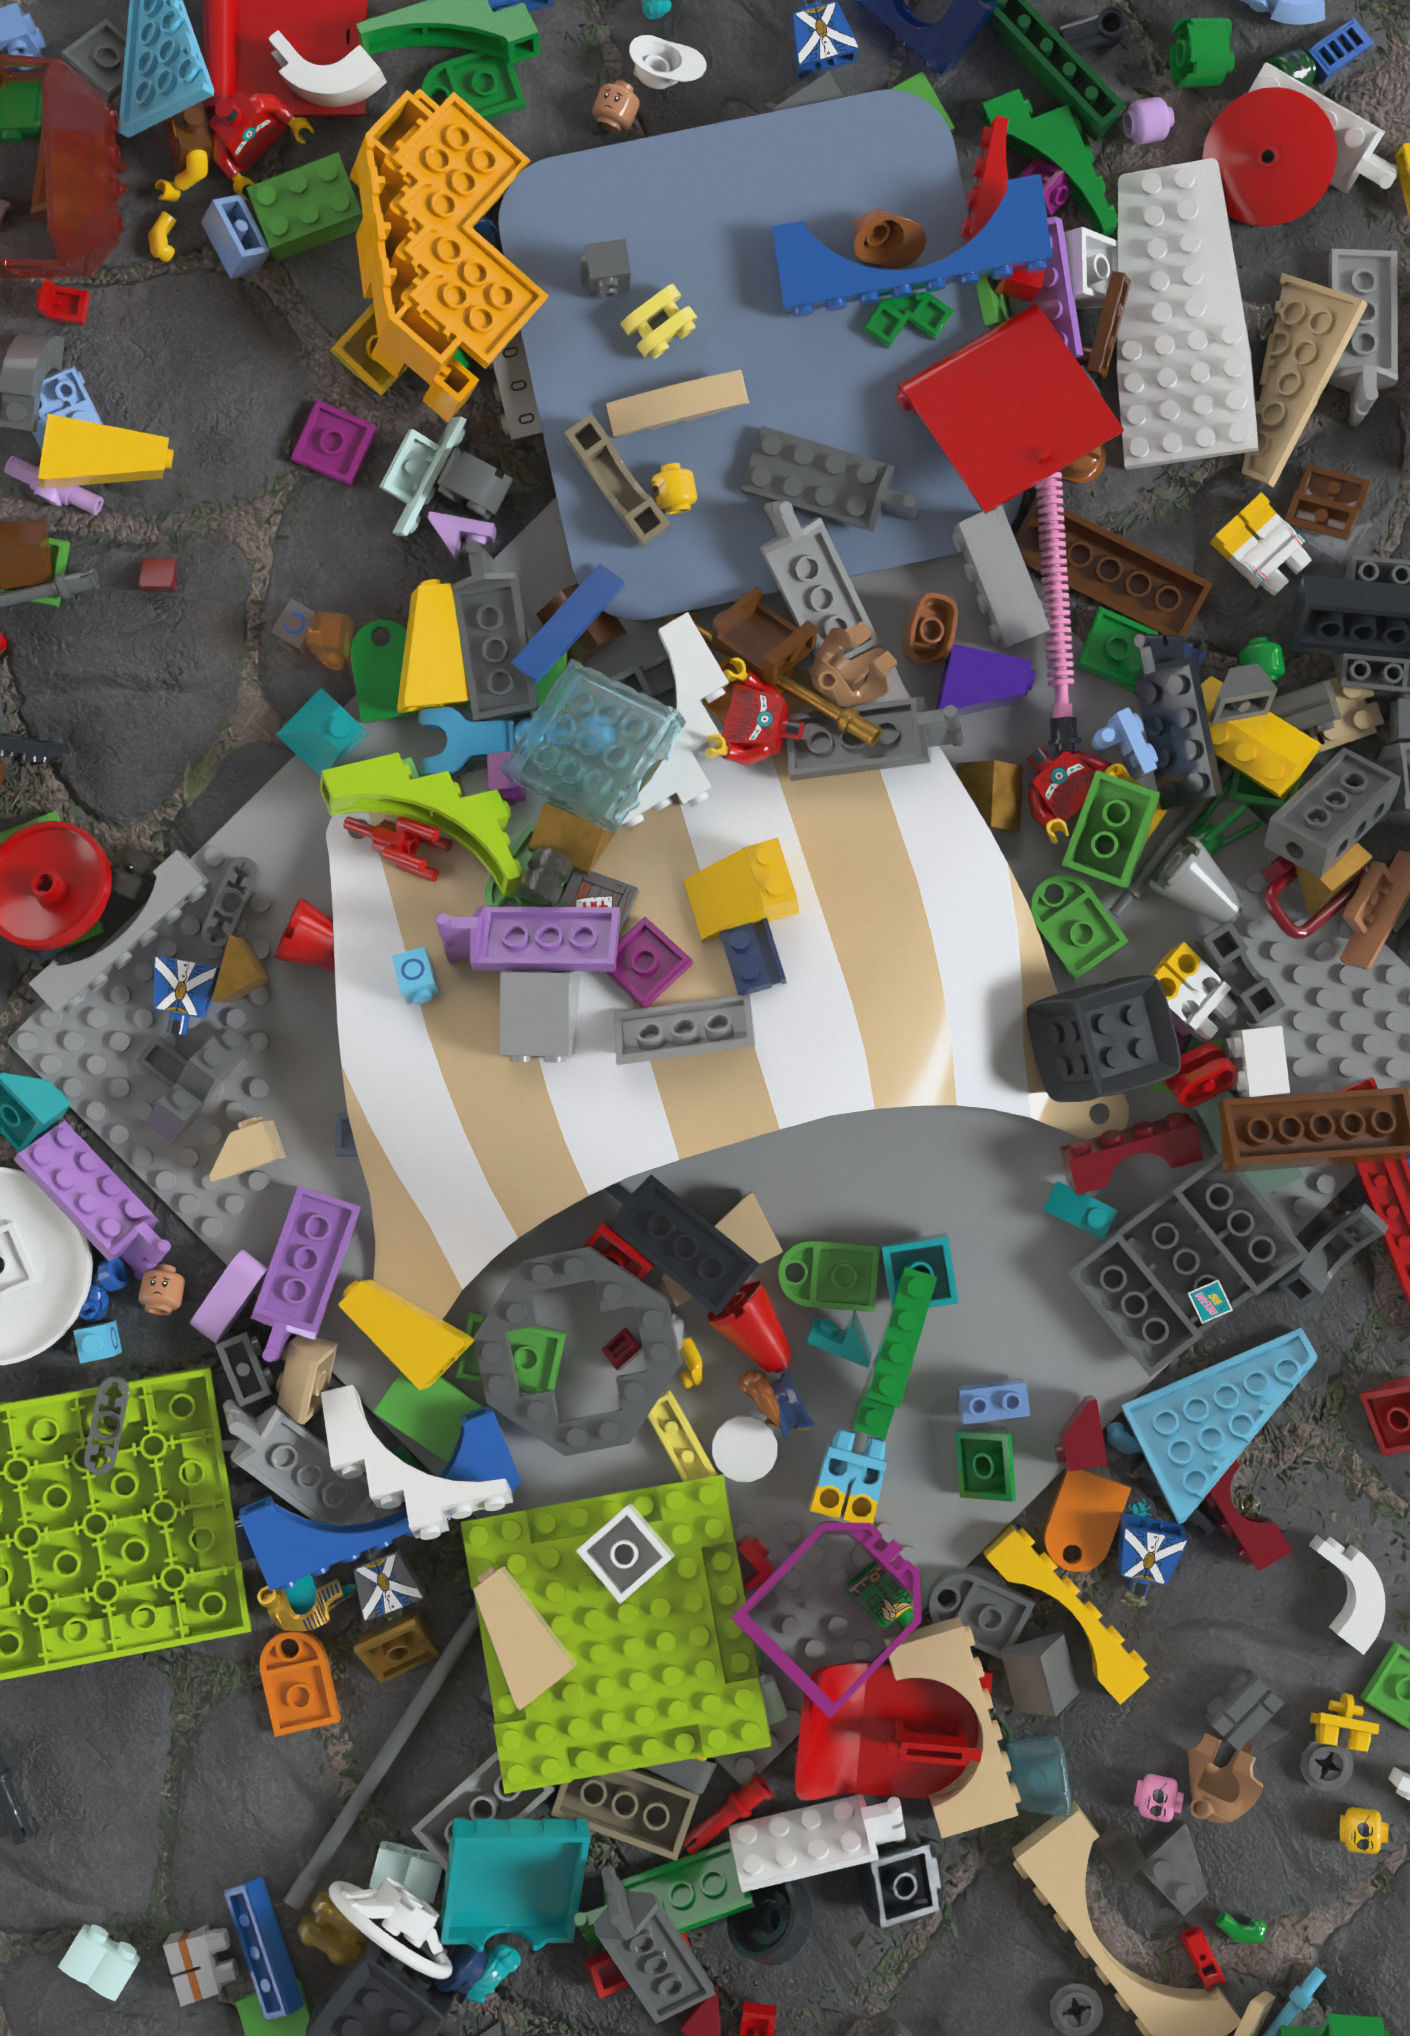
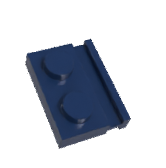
M767 918L762 919L758 923L753 924L751 922L720 931L738 995L752 994L772 988V985L787 983Z

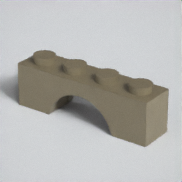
M592 413L564 432L565 442L642 549L670 529V522L652 497L643 490L618 455L611 439Z

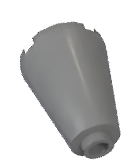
M1196 837L1186 838L1190 843L1184 847L1178 843L1156 870L1155 873L1158 875L1156 881L1154 882L1150 879V887L1155 892L1220 925L1230 921L1232 923L1242 912V899L1203 844Z

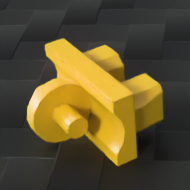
M1342 1694L1340 1702L1330 1700L1329 1710L1338 1712V1716L1321 1712L1319 1714L1311 1713L1310 1723L1316 1724V1743L1337 1746L1339 1729L1348 1730L1346 1749L1368 1752L1371 1735L1379 1734L1380 1724L1352 1719L1353 1715L1362 1717L1364 1708L1354 1705V1698L1351 1694Z

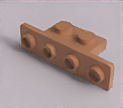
M1398 851L1389 869L1384 863L1372 861L1368 870L1362 875L1360 885L1352 899L1347 902L1344 914L1342 915L1353 930V934L1340 956L1342 963L1364 970L1371 969L1410 897L1409 852Z

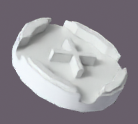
M737 1415L726 1420L717 1429L712 1441V1456L717 1468L726 1477L737 1482H752L764 1477L772 1469L777 1458V1440L773 1430L763 1420L753 1416Z

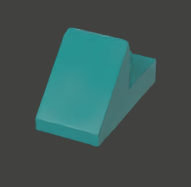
M1056 1181L1043 1208V1211L1103 1240L1118 1212L1117 1209L1085 1193L1076 1195L1070 1186Z
M855 1310L845 1330L840 1329L832 1321L813 1319L806 1343L863 1367H869L873 1348Z

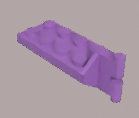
M1050 217L1047 218L1053 255L1052 264L1046 265L1047 269L1044 273L1042 288L1032 302L1008 296L1011 317L1027 307L1037 304L1073 356L1078 358L1083 356L1063 222L1061 218Z
M477 907L472 917H449L446 913H440L436 917L447 960L450 963H456L460 959H470L472 971L615 972L621 917L619 907Z
M65 1120L15 1157L14 1161L110 1262L121 1256L135 1271L134 1274L137 1279L142 1280L143 1274L148 1270L154 1269L170 1250V1243L167 1240H161L152 1230L159 1220Z
M297 1186L251 1319L273 1327L262 1354L265 1361L282 1360L284 1348L287 1342L290 1341L292 1333L316 1340L356 1226L361 1206Z

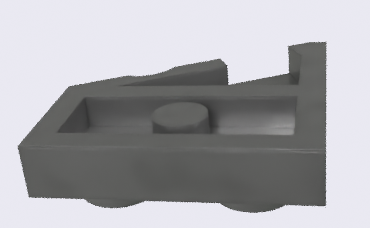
M1182 1820L1136 1864L1181 1914L1185 1916L1208 1892L1189 1828Z

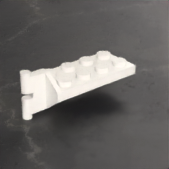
M1267 62L1263 65L1249 92L1268 87L1292 89L1311 98L1329 118L1337 142V163L1331 185L1348 194L1359 174H1362L1379 184L1383 189L1391 187L1398 175V166L1387 162L1373 153L1385 131Z
M863 1794L728 1826L742 1892L879 1860L876 1845L893 1841L902 1843L906 1839L900 1800L897 1797H891L885 1803L867 1807Z

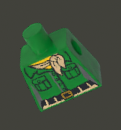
M874 1561L843 1584L846 1594L882 1628L896 1621L900 1628L904 1630L911 1622L910 1596Z

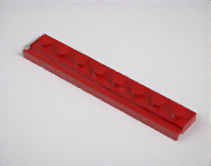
M1369 1077L1364 1081L1354 1083L1335 1092L1378 1089L1375 1079ZM1406 1160L1353 1164L1370 1209L1389 1226L1381 1237L1410 1308L1409 1166Z

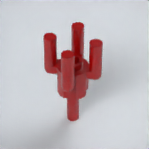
M349 816L343 823L344 829L372 839V849L382 853L384 859L394 862L398 869L431 882L437 880L439 870L427 866L426 860L414 856L418 850L419 842L445 852L450 851L453 843L451 839L441 836L439 829L404 816L397 818L396 823L384 819L376 826Z

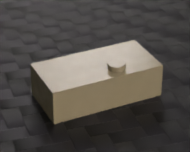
M637 1768L575 1779L569 1783L560 1784L551 1807V1815L566 1820L587 1819L590 1830L677 1861L699 1793L690 1791L661 1775Z

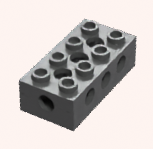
M1346 748L1341 749L1270 817L1264 847L1321 878L1394 806L1401 777Z

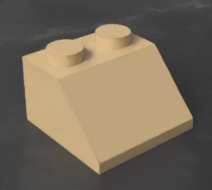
M254 1117L237 1123L239 1130L229 1133L209 1175L211 1182L227 1179L286 1158L274 1120L264 1121L263 1117Z
M297 1335L293 1340L288 1341L284 1348L282 1360L286 1361L284 1372H281L276 1384V1391L279 1392L277 1404L297 1423L305 1424L323 1407L321 1392L328 1391L338 1345L336 1342L316 1337V1340Z

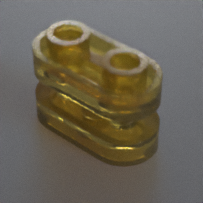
M319 1892L311 1905L312 1910L317 1916L305 1915L297 1928L300 1940L308 1947H317L328 1954V1958L339 1966L351 1965L361 1952V1948L356 1940L366 1942L369 1938L338 1910L332 1902L329 1893Z

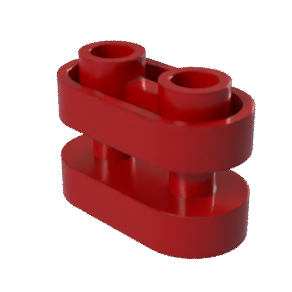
M1205 1043L1181 1055L1180 1072L1163 1081L1183 1107L1193 1108L1231 1089L1237 1082V1072L1239 1070L1230 1059L1226 1058L1225 1053L1217 1044Z

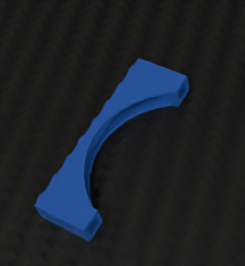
M1041 174L1007 180V192L989 222L971 241L947 258L916 269L881 270L849 261L818 241L808 231L805 220L772 226L786 313H793V317H804L813 314V309L826 307L827 311H836L845 308L846 303L859 301L860 305H867L878 302L881 296L891 294L892 298H904L911 296L912 290L925 288L926 292H936L945 289V284L959 282L960 286H967L978 283L981 277L992 275L993 279L997 280L1011 277L1013 275L1012 271L1026 269L1027 273H1036L1046 270V265L1052 264L1053 255Z
M485 1405L459 1416L462 1426L458 1441L450 1460L439 1477L452 1481L466 1482L506 1479L511 1493H513L517 1489L516 1486L521 1485L522 1482L492 1407ZM272 1496L239 1509V1518L270 1591L276 1588L278 1590L288 1589L298 1582L297 1579L309 1574L311 1577L319 1576L328 1571L330 1565L340 1561L342 1563L354 1561L361 1556V1552L372 1547L374 1550L382 1549L390 1545L392 1539L403 1534L406 1537L414 1535L409 1528L406 1508L391 1516L373 1522L350 1525L329 1524L306 1519L275 1504Z

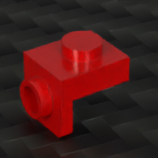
M44 278L42 288L37 289L35 303L38 311L46 320L85 326L91 294L87 290L55 285L51 279Z
M746 1534L738 1541V1549L756 1569L744 1580V1587L751 1591L754 1587L759 1589L771 1577L774 1566L767 1557L770 1551L758 1537L753 1540L749 1534Z
M744 2002L739 2036H773L777 2006Z

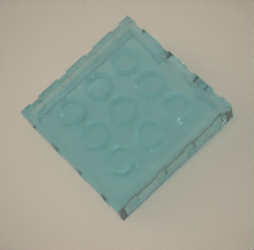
M571 658L565 667L566 670L561 677L559 676L549 691L547 699L540 705L529 722V727L522 733L512 748V753L508 759H505L499 769L508 780L615 835L628 813L638 808L640 804L638 793L645 773L656 761L660 759L668 761L672 744L686 724V721L679 710L670 706H664L660 701L644 693L640 694L617 680L613 681L607 675L590 667H584L580 662Z

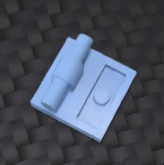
M74 365L45 377L43 381L37 432H32L41 450L43 448L47 414L103 425L83 385L85 381L80 371H77Z
M1129 707L1117 712L1106 722V727L1098 730L1093 735L1091 746L1095 750L1103 751L1117 745L1133 779L1138 780L1157 769L1155 764L1158 761L1157 754L1150 743H1145L1141 734L1144 731L1141 719L1137 713L1132 714Z

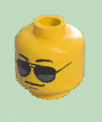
M680 463L662 465L660 467L661 472L654 475L651 479L655 503L661 510H665L666 515L690 511L691 505L697 500L693 472L689 469H681Z
M1350 1807L1345 1815L1340 1814V1842H1344L1346 1849L1350 1852L1377 1854L1380 1851L1381 1843L1388 1844V1823L1381 1821V1815L1375 1809Z

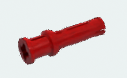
M755 1772L751 1775V1780L738 1791L732 1790L729 1793L728 1801L685 1835L684 1846L695 1838L697 1839L687 1849L688 1852L692 1855L697 1854L701 1848L739 1817L748 1818L755 1806L764 1799L770 1800L773 1798L769 1785Z

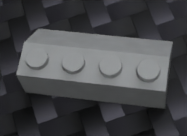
M1002 505L987 514H984V512L978 513L953 526L955 531L952 533L953 543L958 552L963 551L967 564H964V570L970 583L975 582L979 592V595H976V600L981 612L988 614L991 622L988 630L995 645L999 644L1002 650L1051 630Z
M496 1751L411 1830L446 1871L447 1863H449L450 1839L453 1836V1819H524L558 1785L504 1794L498 1751Z

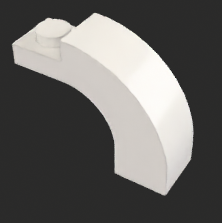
M279 30L268 38L274 48L271 55L282 68L279 73L284 82L294 93L311 103L328 107L355 104L368 98L387 83L381 69L361 45L357 46L339 62L331 65H315L304 60Z
M1316 1535L1309 1546L1334 1564L1343 1574L1347 1584L1345 1605L1329 1628L1364 1655L1376 1639L1384 1620L1385 1593L1381 1579L1373 1564L1354 1546L1350 1544L1346 1550L1330 1536L1324 1541Z

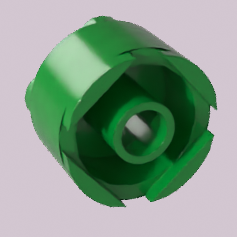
M1198 17L1180 18L1177 20L1172 34H1178L1176 44L1170 45L1169 49L1171 78L1173 82H1179L1176 86L1177 88L1218 87L1224 81L1226 73L1233 71L1235 57L1234 53L1230 52L1229 39L1232 33V23L1229 18Z

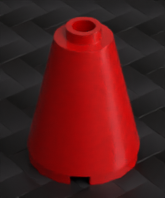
M299 898L289 918L290 921L279 941L274 958L284 962L335 971L333 919L309 901Z
M758 1279L745 1282L739 1289V1293L731 1299L718 1316L709 1311L707 1318L710 1325L766 1373H780L791 1364L790 1358L793 1352L765 1286Z

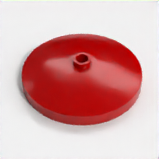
M1268 87L1242 95L1219 114L1208 132L1202 160L1214 158L1219 164L1226 210L1229 216L1249 225L1277 226L1304 215L1322 198L1335 172L1337 142L1329 118L1311 98L1292 89ZM1267 150H1271L1275 154L1274 160L1269 164L1262 160V155Z
M61 821L35 823L24 827L7 838L0 845V935L19 947L31 950L59 948L83 936L103 913L111 892V867L101 845L80 827Z

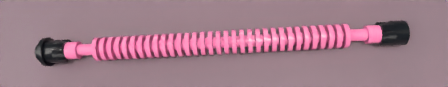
M1058 471L1036 484V490H1040L1036 492V498L1042 499L1037 501V507L1041 508L1037 510V515L1044 516L1038 518V524L1043 525L1038 527V532L1045 533L1039 535V541L1044 542L1039 544V549L1046 550L1040 552V558L1046 559L1040 561V566L1047 567L1041 569V575L1048 576L1041 579L1042 584H1048L1042 587V592L1049 593L1042 596L1043 601H1049V603L1043 604V609L1050 610L1044 612L1046 618H1050L1047 621L1049 627H1051V630L1045 632V635H1051V637L1045 638V643L1052 644L1051 646H1046V652L1053 653L1046 655V660L1053 661V663L1047 664V669H1054V671L1047 672V678H1054V680L1048 681V686H1055L1056 705H1052L1053 718H1050L1051 740H1048V746H1055V752H1064L1065 750H1075V744H1080L1081 738H1078L1077 718L1073 717L1072 704H1069L1068 685L1074 684V679H1067V677L1073 676L1074 670H1067V668L1073 667V662L1066 661L1073 658V653H1066V651L1072 650V645L1065 644L1071 642L1072 637L1065 636V634L1071 633V627H1064L1070 625L1071 621L1064 618L1070 616V610H1063L1069 608L1070 604L1068 601H1063L1069 599V593H1062L1069 590L1067 584H1062L1068 582V576L1062 575L1068 572L1067 567H1061L1067 565V559L1061 558L1066 556V550H1059L1066 548V542L1059 541L1065 539V533H1061V531L1065 530V525L1058 524L1064 522V516L1060 515L1064 513V508L1057 507L1063 505V499L1058 498L1063 496V490H1059L1062 488V482L1057 481L1062 479V473Z

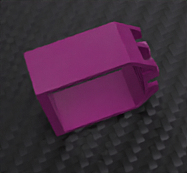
M821 1523L731 1617L745 1634L829 1719L922 1622L920 1571L909 1560L906 1561L899 1555L903 1548L894 1539L888 1544L881 1537L883 1534L871 1523ZM823 1535H848L910 1596L911 1622L834 1703L748 1614Z

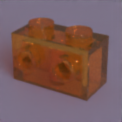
M314 611L313 627H308L306 632V646L310 647V651L319 662L324 663V667L343 669L344 665H352L351 645L356 635L357 626L347 614Z

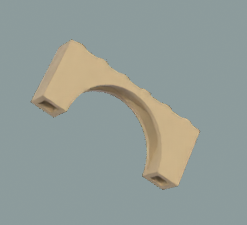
M959 1616L913 1630L888 1657L896 1681L907 1678H926L940 1681L961 1693L976 1712L978 1720L976 1748L981 1749V1762H970L955 1781L938 1792L929 1795L941 1838L1019 1816L1015 1803L1021 1802L1015 1782L1009 1783L1006 1772L1012 1771L1006 1751L1000 1752L997 1743L998 1740L1003 1739L997 1719L991 1721L988 1709L994 1707L988 1688L982 1689L979 1678L984 1677L979 1657L973 1658L970 1646L975 1645L970 1625L964 1626ZM898 1635L883 1639L885 1648H887Z

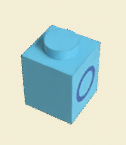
M425 946L392 956L400 991L408 1004H423L430 1001L432 997L440 995L433 963Z
M116 1320L74 1330L80 1363L113 1357L122 1352Z

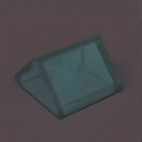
M1058 1736L1007 1743L1012 1769V1782H1015L1021 1802L1015 1803L1016 1808L1057 1816H1072L1065 1751Z

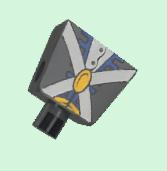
M401 1546L385 1551V1548L374 1550L373 1547L365 1550L367 1559L358 1562L354 1567L364 1621L424 1599L427 1593L425 1585Z

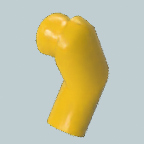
M162 211L149 231L148 241L151 254L155 258L159 257L162 262H168L173 257L175 250L172 246L168 245L167 235L176 223V220L164 211Z
M690 1337L683 1340V1346L679 1350L688 1368L687 1371H683L679 1375L686 1389L691 1388L695 1384L698 1386L703 1380L702 1358Z

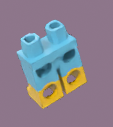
M838 1428L833 1437L832 1444L827 1443L816 1486L808 1507L810 1511L838 1519L841 1514L845 1521L871 1523L873 1525L884 1472L887 1466V1461L884 1458L885 1440L867 1436L864 1452L852 1450L856 1433ZM849 1486L846 1502H844L847 1487Z

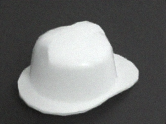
M641 35L634 38L630 44L629 53L635 63L634 75L650 88L665 89L676 84L678 81H694L700 78L706 71V61L703 55L691 47L669 42L651 35Z

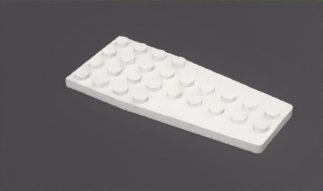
M1210 158L1123 174L1118 179V272L1125 273L1132 280L1117 334V377L1121 426L1124 428L1122 440L1125 468L1128 470L1259 451L1251 352L1219 164L1216 159Z

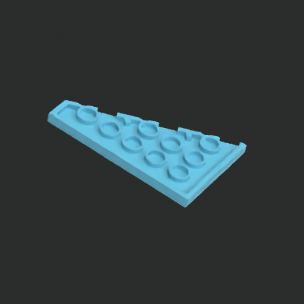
M130 0L118 127V132L128 138L214 95V88L183 0Z
M1302 1327L1121 1405V1410L1178 1525L1187 1520L1317 1361V1354Z

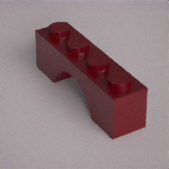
M1187 1112L1171 1113L1164 1119L1153 1122L1141 1121L1128 1129L1120 1131L1109 1130L1102 1133L1101 1136L1091 1139H1076L1070 1142L1069 1145L1060 1147L1067 1183L1076 1195L1108 1187L1110 1177L1116 1166L1125 1158L1134 1154L1152 1153L1158 1155L1172 1169L1203 1160L1198 1126Z
M1236 1459L1205 1496L1204 1500L1211 1510L1217 1508L1222 1517L1218 1521L1222 1530L1228 1538L1234 1536L1240 1547L1236 1548L1235 1551L1246 1567L1251 1564L1260 1572L1291 1553L1292 1549L1276 1523L1269 1517H1246L1238 1513L1234 1507L1230 1487L1232 1479L1240 1467Z

